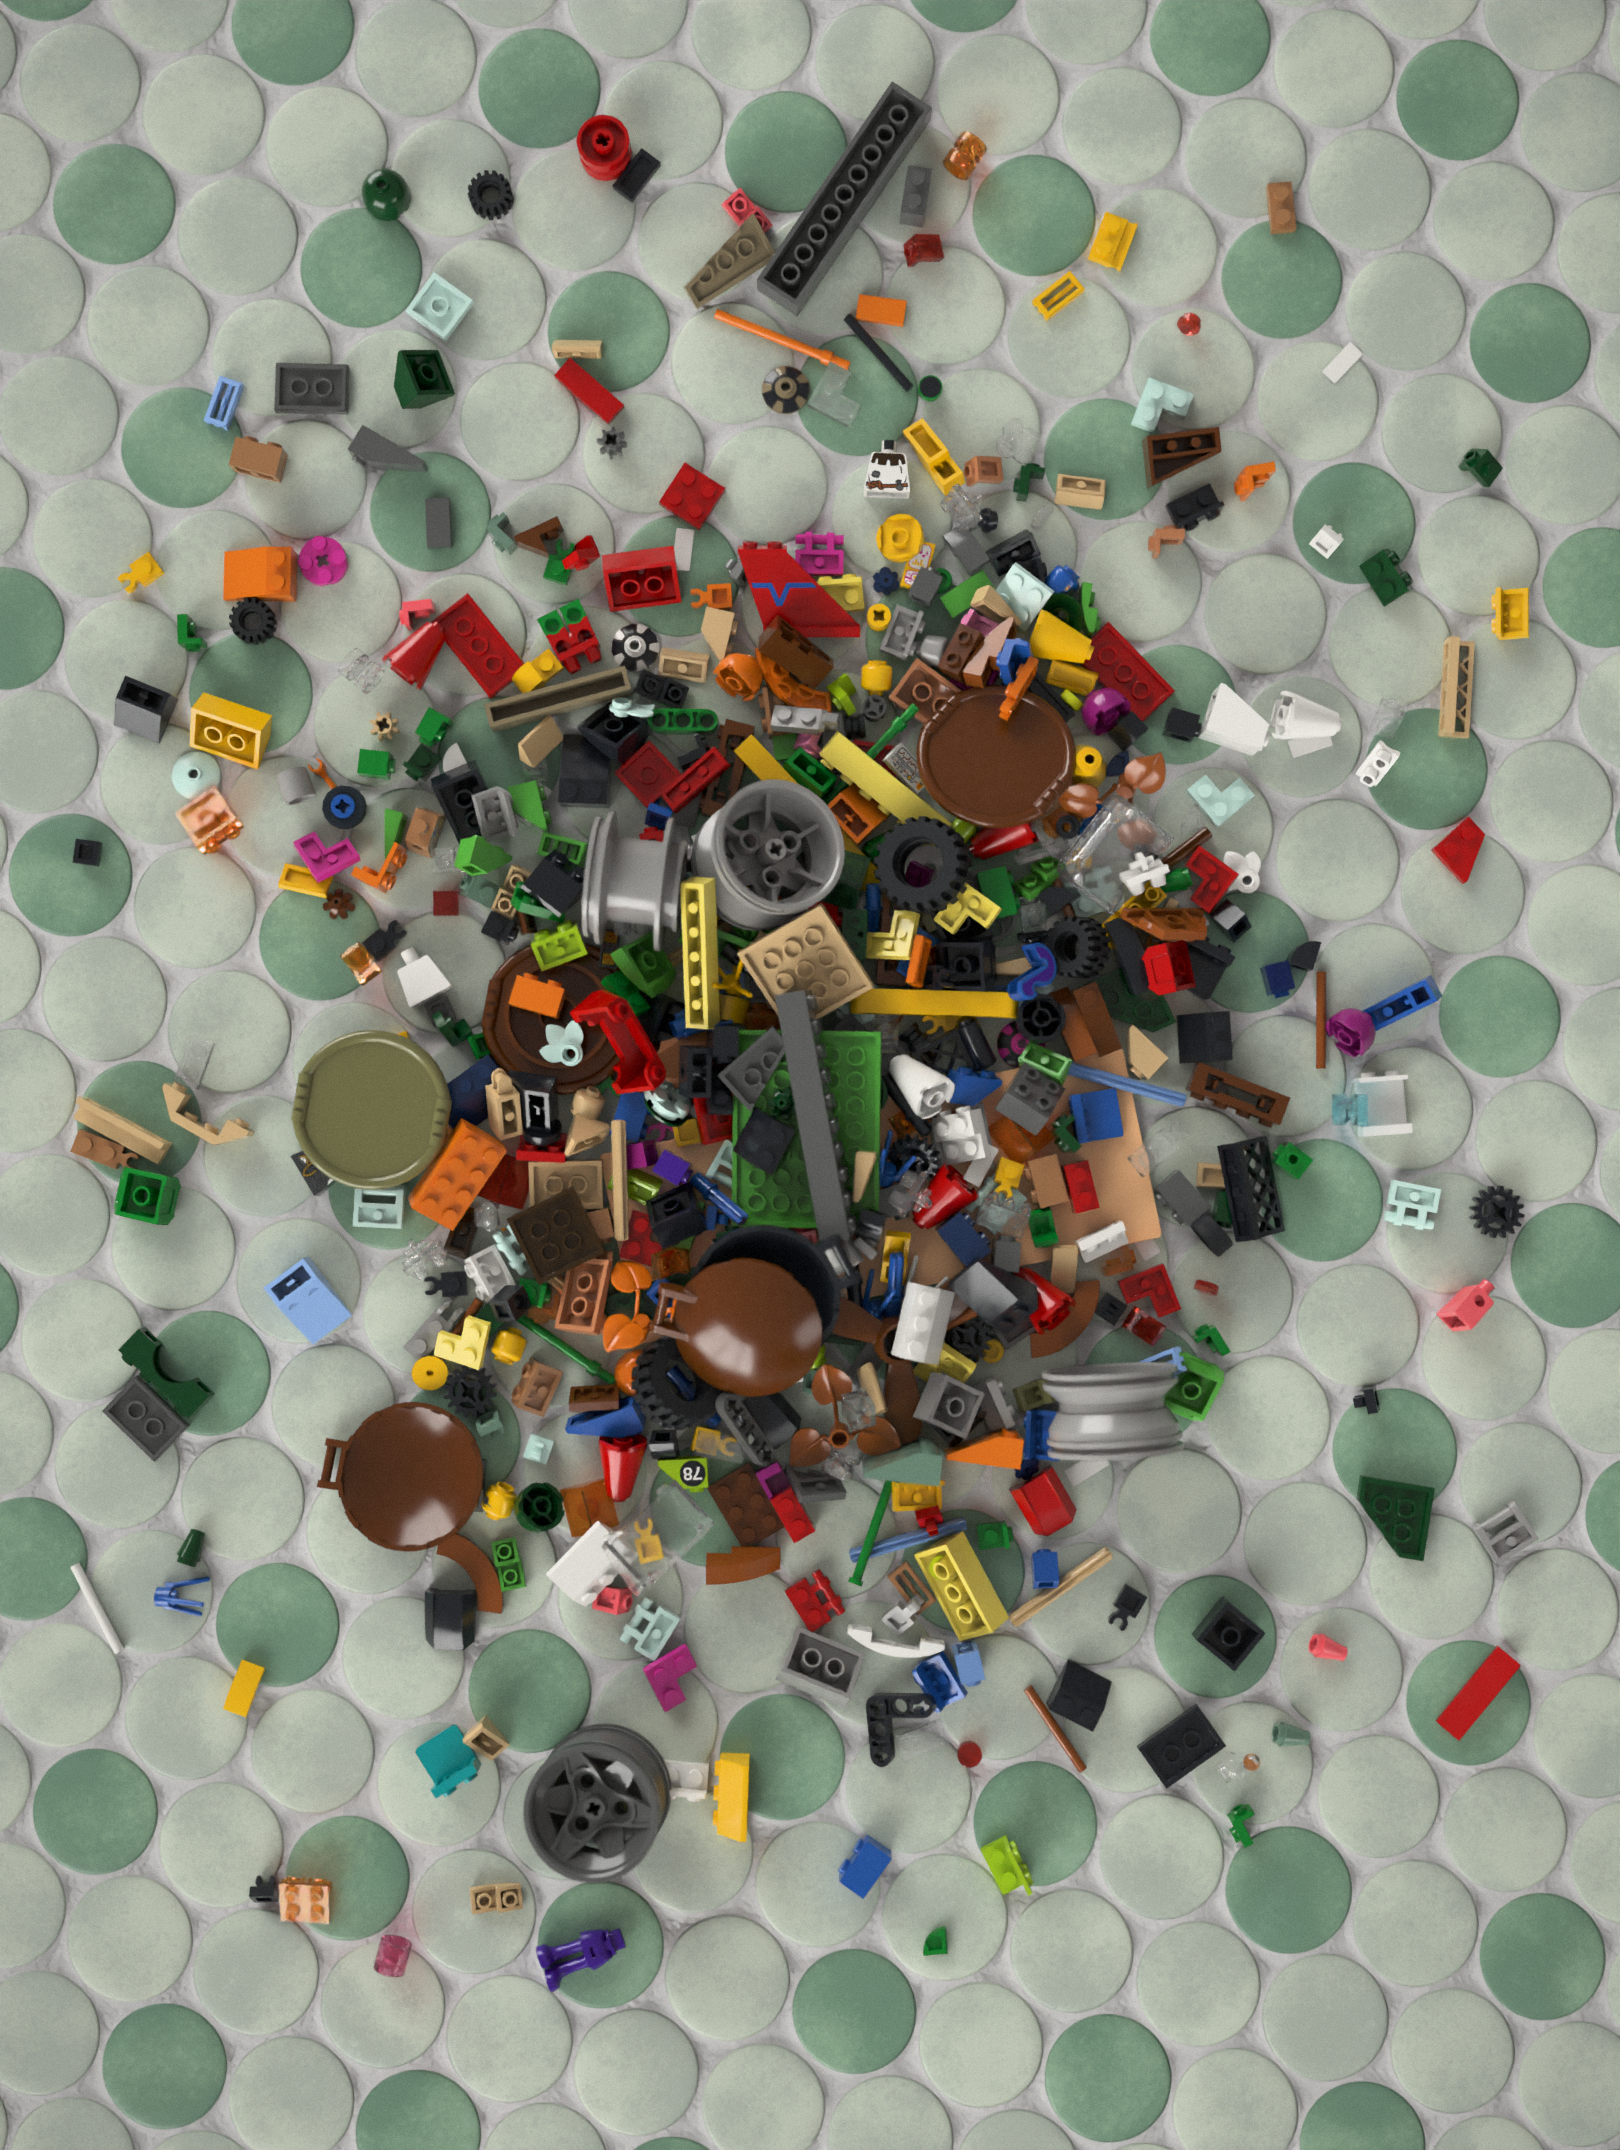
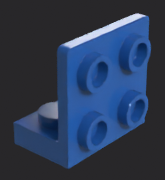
M1115 1088L1067 1096L1070 1115L1072 1114L1075 1117L1072 1121L1074 1138L1079 1144L1122 1137L1124 1135Z

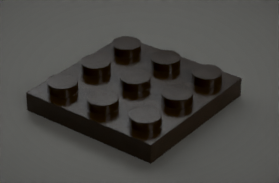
M574 1186L507 1218L538 1285L606 1252Z

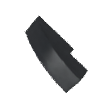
M1121 917L1104 923L1118 967L1123 971L1129 992L1137 996L1150 990L1148 988L1149 981L1145 963L1142 960L1145 951L1133 925Z

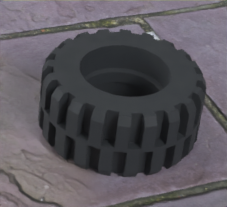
M919 816L918 820L913 817L905 819L906 824L898 822L893 826L894 831L892 833L887 831L883 837L886 840L883 845L878 844L876 850L880 852L879 857H874V865L878 866V870L874 871L875 879L880 881L878 884L880 890L886 893V897L898 906L919 914L921 912L933 914L936 909L941 912L947 909L946 904H955L959 900L956 897L959 892L964 894L967 889L964 883L966 880L970 881L972 876L968 872V868L973 867L972 859L968 857V854L971 853L970 849L964 843V838L959 833L938 819H930L927 816ZM934 844L940 849L942 854V867L939 875L927 886L920 888L911 886L907 882L904 873L907 857L920 845Z
M665 1335L643 1349V1353L638 1355L635 1361L637 1366L633 1367L631 1374L632 1377H635V1380L631 1382L632 1390H636L637 1393L634 1396L636 1403H641L643 1408L640 1410L644 1415L649 1414L651 1416L650 1421L655 1424L662 1422L661 1426L666 1429L674 1427L675 1430H684L709 1420L717 1413L716 1399L725 1391L705 1382L688 1366L680 1354L675 1338ZM669 1360L678 1361L691 1371L696 1385L695 1395L691 1402L678 1398L670 1390L665 1374Z

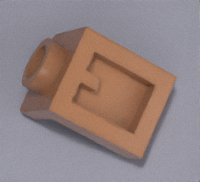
M975 456L964 465V477L968 487H972L977 483L999 484L1004 481L1001 457Z

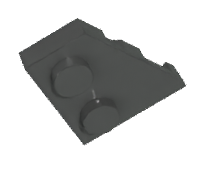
M786 1464L784 1472L799 1504L845 1499L847 1491L838 1475L821 1473L812 1469H808V1472L804 1473L793 1470L794 1466Z

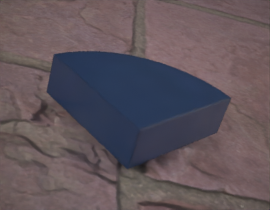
M1128 750L1120 752L1111 759L1107 765L1106 777H1118L1125 772L1126 765L1129 763Z

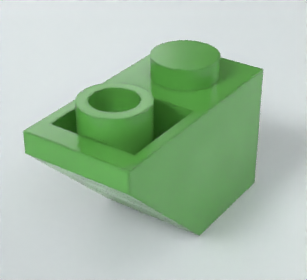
M535 780L508 787V791L513 799V811L545 832L550 831L548 824H552L549 809L545 810L543 801L547 800L544 786L539 787L538 782Z
M473 835L470 838L461 839L454 866L471 876L489 873L512 861L513 856L504 852L503 848L486 842L484 837Z

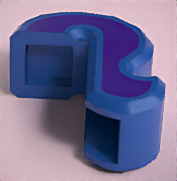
M1037 942L1021 947L1032 968L1008 983L1007 992L1014 1001L1035 998L1038 992L1034 988L1045 987L1055 979L1057 964L1053 953L1046 945Z

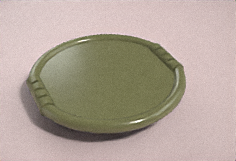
M363 1030L335 1038L320 1048L309 1059L301 1073H299L291 1120L300 1147L312 1164L323 1174L349 1187L379 1190L398 1186L413 1179L434 1161L445 1144L452 1100L441 1069L423 1048L406 1037L380 1030Z

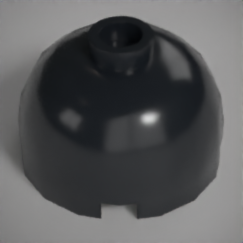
M1038 994L1035 998L1021 1003L1017 1010L1015 1023L1018 1032L1024 1039L1031 1043L1043 1044L1059 1036L1065 1026L1066 1015L1062 1005L1053 1000V997Z

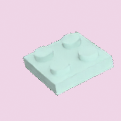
M434 272L408 306L406 313L441 339L447 341L474 302L470 297Z
M1016 562L996 589V592L1021 620V625L1018 627L1025 632L1054 593L1051 588Z

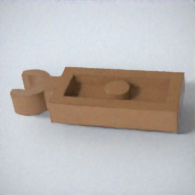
M83 1129L78 1130L70 1151L114 1169H119L120 1163L123 1167L137 1169L129 1164V1160L132 1157L135 1159L141 1158V1155L137 1153L126 1154L125 1146Z

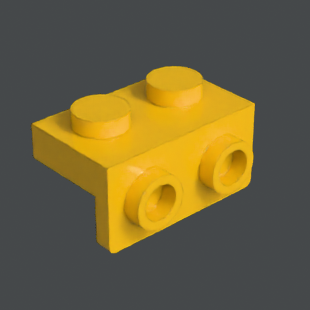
M1497 587L1496 595H1492L1491 599L1492 609H1496V619H1492L1491 623L1492 633H1496L1499 640L1530 638L1529 588L1503 590L1501 587Z
M940 1479V1487L892 1481V1511H915L939 1505V1508L942 1509L941 1486L945 1485V1480Z

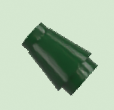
M191 1528L190 1533L177 1552V1562L196 1567L197 1562H200L205 1532Z

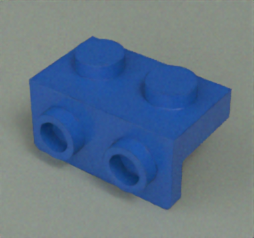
M1006 638L1002 652L999 651L996 665L1000 669V678L1003 679L1004 685L1008 686L1010 682H1015L1017 678L1016 672L1020 664H1025L1029 656L1034 657L1030 642L1020 638Z
M1044 1409L1027 1410V1414H1025L1023 1419V1426L1026 1429L1023 1444L1024 1459L1031 1460L1036 1458L1060 1461V1459L1049 1457L1047 1451L1051 1448V1446L1047 1445V1438L1049 1437L1048 1428L1057 1411Z
M944 1651L919 1661L912 1670L914 1680L923 1692L931 1694L935 1698L937 1703L936 1713L941 1712L946 1705L958 1701L968 1694L964 1685H961L960 1679Z

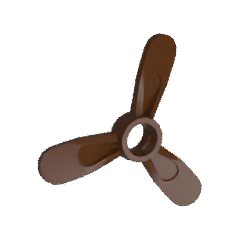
M951 1279L940 1286L939 1289L952 1291L948 1287V1282ZM954 1294L948 1323L970 1309L957 1294ZM840 1296L839 1315L832 1333L873 1344V1349L878 1357L886 1362L883 1396L888 1410L884 1413V1418L896 1429L901 1444L915 1441L921 1434L922 1421L913 1417L920 1401L911 1364L913 1360L892 1355L884 1344V1338L887 1333L897 1328L900 1316L891 1315L879 1320L853 1301Z

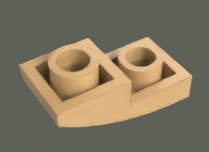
M513 863L503 886L499 888L491 910L513 920L517 910L510 902L518 881L525 882L532 872Z
M1053 1245L1050 1282L1065 1293H1074L1078 1245Z
M498 1883L469 1887L471 1912L473 1915L496 1910L498 1913L523 1909L521 1883Z

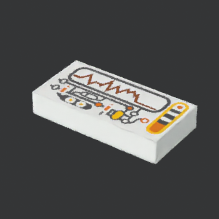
M901 742L897 743L882 761L910 790L918 794L924 787L918 771L917 759Z

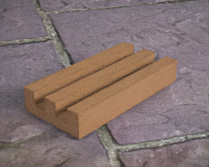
M905 1561L892 1573L890 1572L887 1577L907 1603L911 1598L895 1577L897 1575L901 1577L914 1596L918 1594L923 1599L903 1573L905 1569L909 1572L929 1598L928 1601L924 1600L921 1608L916 1612V1615H919L937 1600L909 1563Z

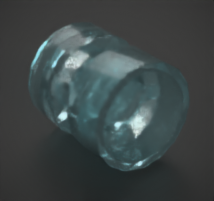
M1332 1094V1125H1347L1348 1122H1352L1353 1125H1368V1095L1353 1094L1351 1098H1348L1346 1094Z

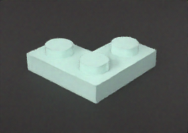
M1149 377L1131 425L1153 433L1162 411L1184 419L1194 394Z
M1206 774L1186 790L1188 795L1216 828L1255 796L1240 777L1223 792H1220Z

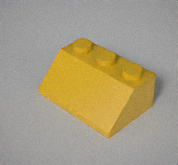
M204 692L191 708L189 746L258 769L271 735L272 715Z
M721 1753L720 1760H715V1776H719V1785H714V1800L718 1801V1810H713V1825H717V1834L740 1842H746L750 1754Z

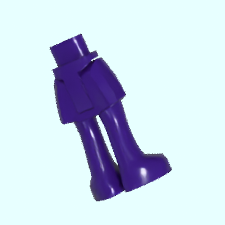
M620 1928L611 1932L609 1929L605 1931L601 1929L587 1930L580 1933L579 1939L567 1944L554 1947L545 1944L536 1947V1953L540 1966L545 1968L544 1973L550 1992H554L560 1988L563 1977L590 1967L592 1970L598 1969L608 1962L613 1955H616L618 1950L625 1948L626 1944ZM580 1951L583 1952V1955L577 1958L551 1965L563 1957Z

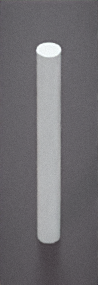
M80 1562L71 1566L70 1568L114 1653L116 1654L124 1650Z

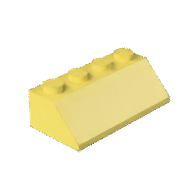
M963 1531L946 1536L914 1554L959 1641L992 1633L1009 1619ZM937 1555H945L933 1566L934 1573L939 1578L936 1579L929 1571L930 1561Z

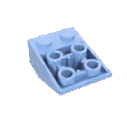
M310 1257L301 1259L264 1287L277 1307L313 1345L352 1316V1313Z

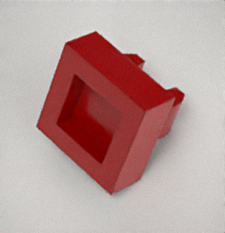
M939 1505L916 1510V1520L920 1528L926 1527L929 1537L938 1535L937 1524L944 1523Z

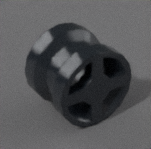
M864 713L858 714L856 717L844 715L846 738L852 739L853 736L866 738Z
M915 1022L898 1038L908 1045V1049L911 1052L915 1049L914 1045L926 1039L928 1035L926 1032H921L919 1025Z

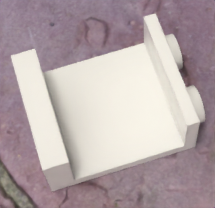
M1400 1070L1385 1071V1076L1376 1077V1072L1361 1073V1078L1354 1079L1358 1137L1413 1133L1412 1123H1407L1403 1080L1408 1079V1074L1400 1075Z

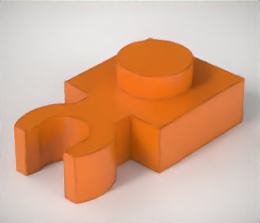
M731 583L707 585V592H703L698 588L690 590L691 595L700 596L698 602H691V607L694 609L701 608L704 604L720 610L733 609Z

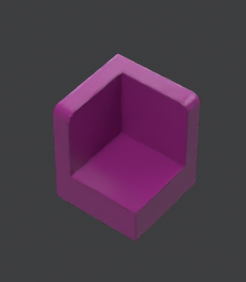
M655 1139L627 1144V1170L648 1167L657 1163L658 1154Z
M778 1459L774 1460L770 1466H763L756 1470V1476L769 1499L773 1498L774 1494L790 1486Z

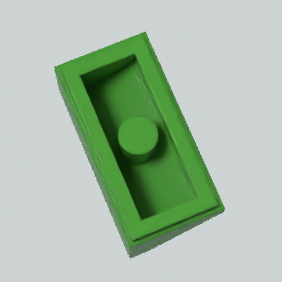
M1031 1042L1027 1044L1018 1059L1019 1067L1025 1062L1061 1086L1064 1084L1072 1064L1071 1059Z

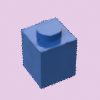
M1039 1549L1033 1552L1031 1557L1033 1589L1058 1588L1059 1569L1057 1552H1051L1049 1549Z

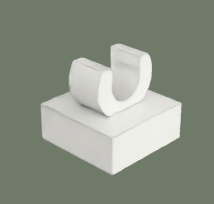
M1325 524L1309 544L1328 559L1344 539L1342 534H1337L1331 529V525L1327 526Z

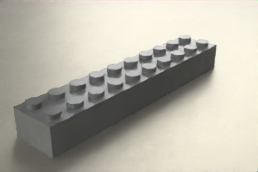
M893 81L890 83L757 278V290L795 316L799 315L931 121L932 107Z
M811 990L775 995L819 1241L835 1234H839L842 1240L850 1239L855 1234L858 1222L856 1214L852 1215L851 1205L854 1204L852 1191L847 1190L846 1181L849 1180L847 1165L843 1166L841 1158L845 1156L843 1142L838 1141L837 1132L840 1131L838 1116L834 1117L833 1107H836L834 1093L829 1091L828 1083L831 1082V1073L829 1067L825 1068L824 1058H827L825 1043L820 1042L819 1034L823 1033L821 1020L820 1018L816 1019L815 1009H818L816 994H812Z

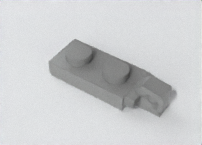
M775 705L770 726L773 731L819 735L820 732H825V729L838 730L840 720L839 714L829 713L827 710Z

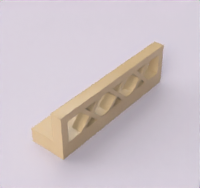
M1450 636L1444 641L1438 737L1469 738L1475 642L1460 641L1459 636ZM1460 647L1467 648V658L1463 662L1459 661ZM1459 668L1466 675V682L1461 686L1457 684ZM1457 692L1465 699L1464 706L1460 710L1456 708ZM1456 716L1463 723V732H1455Z
M78 1096L75 1103L80 1106L73 1117L75 1120L157 1165H161L172 1145L171 1142L89 1097Z

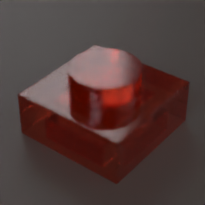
M433 891V916H459V892Z

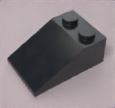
M564 734L558 803L561 807L609 809L611 758L598 750L584 735Z
M476 760L431 778L432 789L459 845L461 839L470 838L473 835L481 836L471 795L488 790V786Z
M976 1258L948 1282V1287L988 1325L1006 1333L1010 1332L1038 1309L1037 1285L980 1258Z

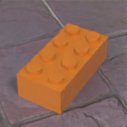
M461 1118L446 1140L440 1153L429 1165L408 1196L411 1208L453 1231L506 1154L507 1150L503 1142Z

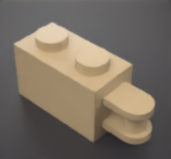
M495 1069L491 1074L492 1084L485 1085L489 1127L501 1141L522 1135L523 1129L520 1093L512 1085L511 1078L506 1075L503 1069Z

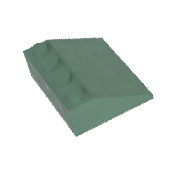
M919 1437V1441L905 1443L898 1449L862 1459L864 1478L940 1487L943 1455L938 1444L933 1442L934 1439Z

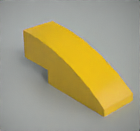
M923 418L903 430V434L916 456L945 496L965 484L963 472L950 457L948 449Z

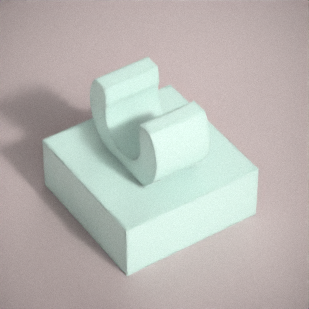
M531 1433L523 1457L546 1465L555 1440Z

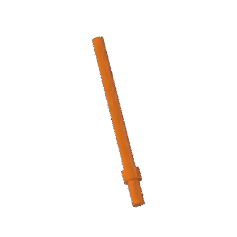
M717 309L714 318L816 358L820 360L821 364L826 366L831 364L843 370H849L851 362L835 356L832 351L827 349L822 351Z

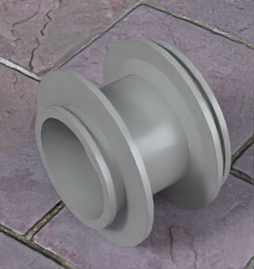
M609 811L606 820H604L603 816L595 817L588 845L583 885L582 931L584 937H590L594 934L595 944L602 945L609 921L654 926V950L661 951L666 927L671 928L672 932H678L681 920L680 883L686 880L688 842L682 840L681 844L676 843L675 818H668L663 842L618 837V820L615 811Z

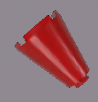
M436 621L432 624L426 622L386 653L382 661L386 663L389 660L392 665L390 667L392 671L411 686L414 682L417 683L416 689L421 690L447 638L444 634L446 630Z
M1030 822L1008 828L983 827L971 839L972 845L969 848L976 859L980 857L982 860H986L1034 844L1039 841L1036 832L1031 830L1032 824Z
M944 1162L940 1166L937 1174L912 1211L914 1216L912 1220L920 1229L924 1227L931 1229L979 1198L976 1189L973 1187L970 1190L967 1184L968 1181L964 1180V1176L950 1164L947 1166Z
M1019 1267V1273H1012L1037 1285L1038 1309L1029 1316V1319L1039 1334H1045L1043 1330L1046 1328L1050 1331L1055 1329L1070 1315L1069 1307L1071 1305L1075 1307L1076 1301L1070 1295L1029 1267Z
M641 1434L623 1438L600 1436L598 1443L606 1494L614 1502H624L631 1497L647 1449V1438Z

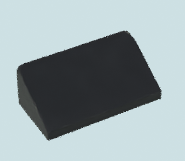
M1027 529L985 551L998 577L1009 571V564L1028 561L1041 554L1032 532Z

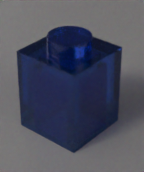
M1288 960L1260 968L1267 996L1274 994L1276 999L1290 995L1289 990L1295 989Z

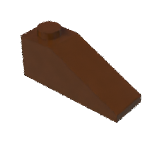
M1092 981L1071 990L1097 1049L1099 1058L1121 1049L1122 1046L1097 983Z

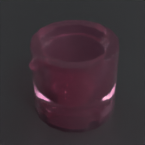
M398 1935L382 1936L373 1966L374 1970L388 1977L403 1976L412 1947L411 1941Z

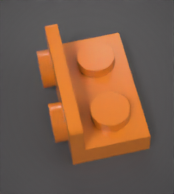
M1275 462L1246 466L1241 471L1236 481H1234V491L1236 495H1239L1240 501H1246L1255 488L1264 486V483L1270 480V477L1276 471Z

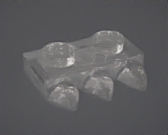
M995 1191L989 1194L986 1199L983 1198L974 1221L978 1225L1021 1239L1030 1219L1031 1209L1029 1203L1026 1202L1015 1210L1013 1197L1007 1198L1002 1204H999V1195Z

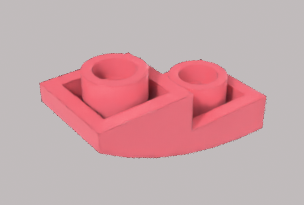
M741 188L736 190L721 204L739 227L752 213H754L764 233L773 226L758 206L755 207Z

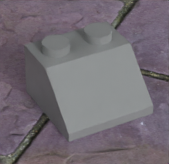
M931 1371L913 1417L933 1427L967 1439L985 1393L945 1374Z

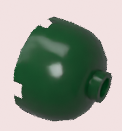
M387 168L376 169L363 181L361 189L363 203L376 219L383 221L396 220L400 217V214L408 210L411 202L410 189L404 178L395 170Z
M532 1483L523 1489L515 1500L514 1512L516 1519L529 1532L540 1533L549 1531L557 1526L564 1516L563 1497L558 1489L550 1483Z

